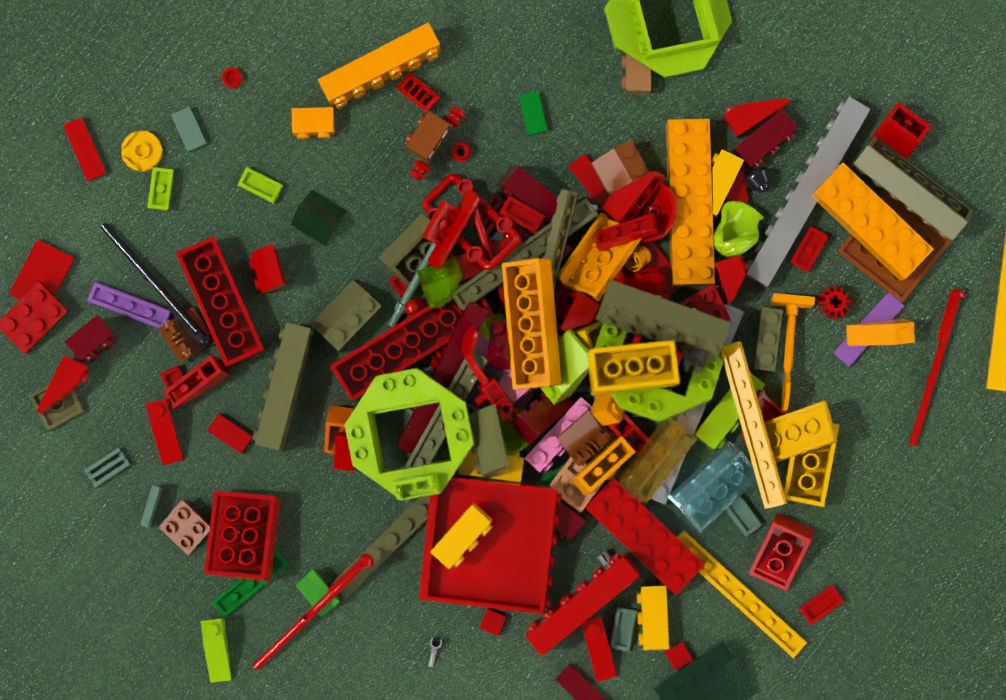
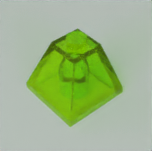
M456 256L447 259L440 270L431 265L417 271L430 309L442 307L449 302L463 276Z

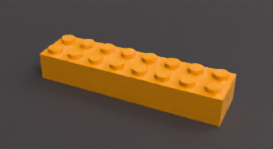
M672 119L666 123L668 187L676 197L678 208L675 223L669 231L671 287L710 286L715 284L710 119Z

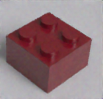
M96 315L64 342L79 361L92 364L101 357L99 354L105 349L108 351L117 344L116 340L119 337L103 318Z

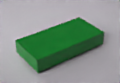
M539 91L518 95L527 136L547 132Z

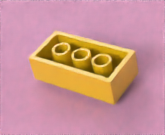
M674 340L589 349L587 352L592 395L672 387L679 384Z
M833 423L837 438L840 425ZM836 442L788 458L782 486L787 501L824 507Z

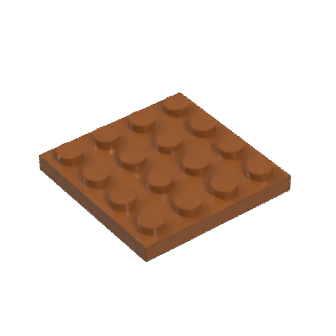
M886 190L880 198L933 248V251L902 281L897 279L851 234L838 249L837 253L883 290L903 303L952 240L942 237L938 233V229L933 225L925 224L920 215L907 210L903 202L893 199L889 195V191Z

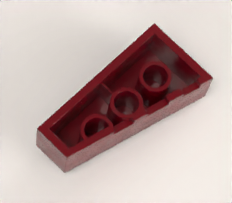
M511 166L496 186L507 197L510 195L545 215L542 221L543 225L550 224L553 215L556 213L557 197L521 167Z

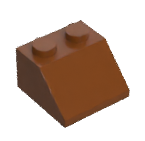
M632 140L613 148L591 163L608 196L649 173Z

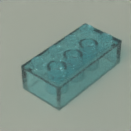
M728 441L672 492L668 498L683 517L700 533L757 481L753 465L740 449Z

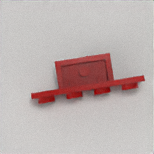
M470 190L466 191L458 207L442 200L422 234L425 239L436 244L427 260L436 269L440 270L446 262L447 256L478 205L480 197Z

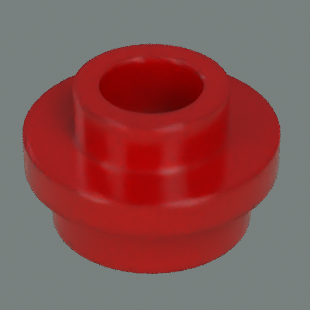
M457 142L451 148V156L457 162H465L471 156V148L465 142ZM464 149L465 154L460 156L457 154V151Z

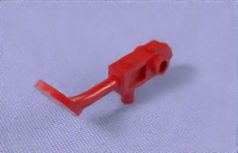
M470 326L463 337L461 352L468 366L481 383L478 389L482 394L474 399V402L478 407L485 401H488L490 405H495L498 417L502 421L509 423L516 418L517 415L515 413L518 411L513 406V401L503 392L501 384L492 377L487 378L477 364L472 350L477 341L478 328Z

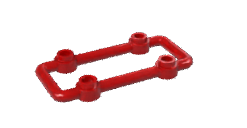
M449 174L423 199L422 208L428 214V219L431 220L437 208H433L430 204L452 182L457 185V190L461 196H464L467 190L480 197L478 206L497 223L498 231L503 235H509L512 240L490 262L485 259V253L480 247L472 246L461 235H459L457 243L467 252V258L472 264H479L485 270H493L520 244L521 236L514 229L513 221L509 217H502L475 191V186L469 179H462L457 174Z

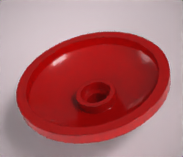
M663 183L658 186L634 218L636 219L657 211L658 233L642 238L641 242L659 240L671 230L675 223L678 208L676 197L672 190Z

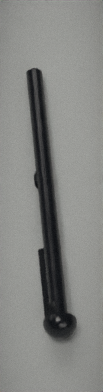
M104 223L100 227L101 230L142 274L144 280H149L158 294L171 307L170 313L201 347L210 346L213 341L212 335H206L112 228L107 223Z

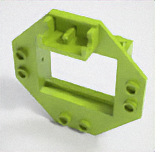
M609 0L604 8L614 49L625 52L666 78L705 68L732 23L727 0H693L703 40L652 50L639 0Z
M603 324L594 349L622 346L627 332L619 327ZM719 355L715 362L706 361L700 356H696L684 396L662 388L611 394L620 409L661 422L677 414L683 415L684 411L711 400L723 361Z
M418 368L376 376L345 423L353 466L395 495L397 500L442 493L474 445L466 402ZM440 402L451 459L385 470L374 414Z

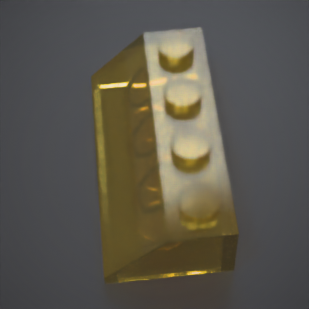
M674 416L663 420L618 476L620 485L635 499L647 503L698 438Z

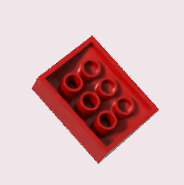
M214 491L204 574L271 583L281 500L276 496Z

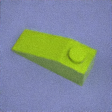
M224 618L200 621L210 683L232 680Z

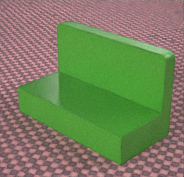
M315 569L311 570L307 576L296 584L297 589L312 607L329 592L327 590L329 586ZM335 596L318 614L321 617L341 602L340 599Z

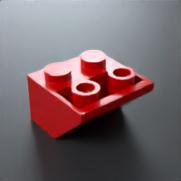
M898 102L870 139L877 136L907 159L932 126Z

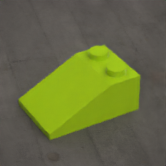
M571 329L567 330L558 339L562 385L541 387V390L554 405L570 397L589 372L588 350Z

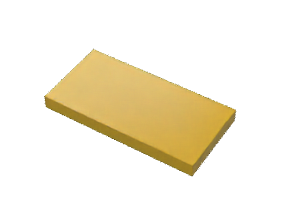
M826 401L764 422L775 463L837 442Z

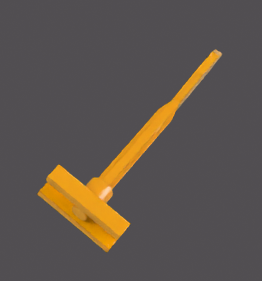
M773 293V296H771L770 305L785 306V315L787 316L783 365L785 375L782 386L781 412H787L790 399V371L793 362L796 316H798V308L812 309L815 297Z

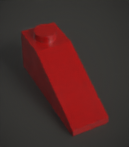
M786 98L745 103L738 107L733 105L725 111L726 115H724L723 120L737 139L786 107L790 101Z
M654 170L614 191L607 198L602 208L619 223L633 220L664 180L665 176Z
M64 355L36 412L42 415L79 388L82 383H85L90 374L88 372L89 367Z
M210 355L163 393L172 408L176 409L213 389L228 378L231 373L221 358Z
M162 399L146 403L150 425L162 465L183 461L169 401Z
M625 412L619 423L608 425L618 437L622 436L635 451L634 454L647 468L663 454Z
M601 616L587 619L581 624L596 681L599 682L617 677Z

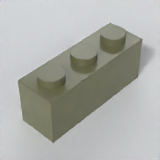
M762 307L759 311L752 371L775 372L783 314L781 309Z

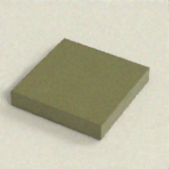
M49 384L28 395L36 410ZM73 391L45 414H38L49 432L84 413L85 410L75 391Z

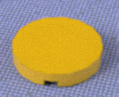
M148 131L131 133L125 138L121 147L123 161L129 168L135 171L146 172L152 170L162 159L163 149L161 142L154 134Z

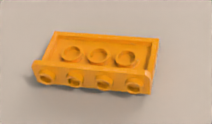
M600 213L576 249L571 253L565 265L560 269L557 278L564 288L574 292H581L585 296L599 301L606 292L610 280H614L641 239L600 252L597 248L595 232L620 224L609 220L606 214Z

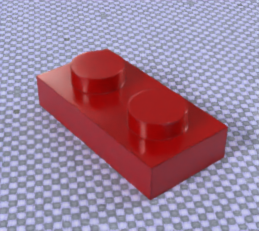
M810 226L789 263L808 273L828 236Z

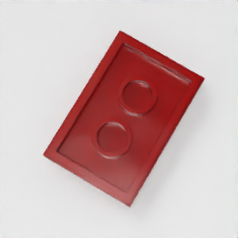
M37 239L8 294L20 300L38 281H41L56 296L75 258Z

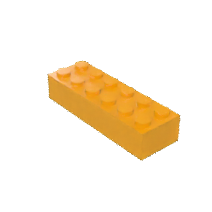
M428 22L319 78L318 81L330 106L339 109L347 105L348 100L363 97L366 94L365 91L371 88L376 90L382 87L384 82L390 78L395 80L403 75L402 72L408 69L410 71L417 69L421 66V62L425 60L430 62L439 57L438 54L441 53L440 43Z
M844 163L838 165L811 194L831 216L900 281L905 280L933 251V248Z
M538 258L502 263L513 390L562 385L551 259Z

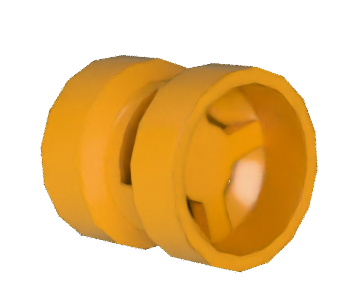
M638 246L634 249L624 266L631 272H637L650 263L651 253L646 247Z

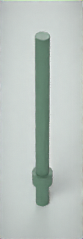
M432 242L401 301L397 302L394 308L395 312L388 323L389 326H396L402 314L405 315V304L411 300L430 265L427 260L436 246L435 243Z

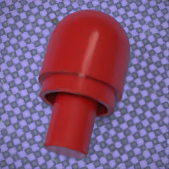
M417 297L409 300L405 304L406 313L410 316L425 308L428 300Z

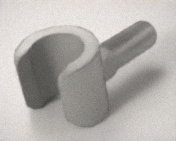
M433 638L430 640V647L432 649L429 667L434 666L437 651L442 647V640H440L438 647L432 645Z

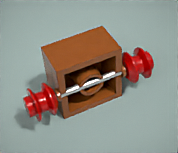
M456 106L454 108L449 107L450 114L443 115L445 121L430 111L426 115L422 114L417 122L418 127L416 131H411L405 140L407 142V152L419 159L413 161L415 164L413 169L408 168L411 172L409 175L419 182L421 179L426 180L424 174L426 172L431 173L428 165L451 132L450 129L461 127L459 121L461 119L466 120L463 116L465 112Z

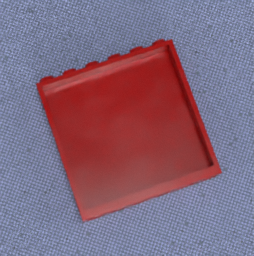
M453 475L442 493L429 495L419 600L543 615L545 609H549L550 597L547 596V589L552 587L553 576H549L550 568L554 567L555 555H551L552 547H556L557 535L554 534V526H558L559 514L556 513V506H560L562 493H558V487ZM475 503L493 519L490 523L492 528L485 536L480 534L475 539L478 544L471 551L466 550L462 554L464 559L457 567L452 565L448 569L430 552Z

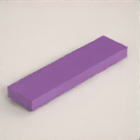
M94 282L87 300L156 328L163 326V323L171 317L168 309Z
M887 293L860 323L892 320L904 305L890 293ZM846 338L833 354L849 367L868 345L848 346Z

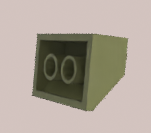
M420 214L379 257L382 263L407 287L410 282L400 271L405 269L413 279L432 244L431 241L422 236L430 222L423 214ZM429 265L420 283L435 269L434 266Z
M352 280L310 325L341 353L383 307L359 284Z
M490 405L469 415L474 439L472 452L473 454L477 453L478 461H475L477 474L481 473L482 479L505 475L508 470V461L496 406Z

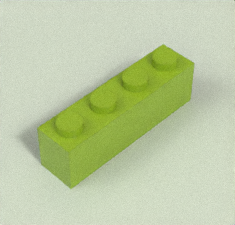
M750 373L755 392L759 389L765 392L762 388L766 384ZM731 387L694 433V436L712 451L716 447L720 449L727 441L724 438L729 431L733 433L740 424L737 422L739 416Z

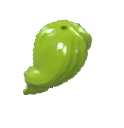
M729 201L722 206L721 222L714 233L713 241L715 249L720 254L732 258L738 255L741 256L757 243L759 239L758 224L763 219V216L748 204L741 201Z

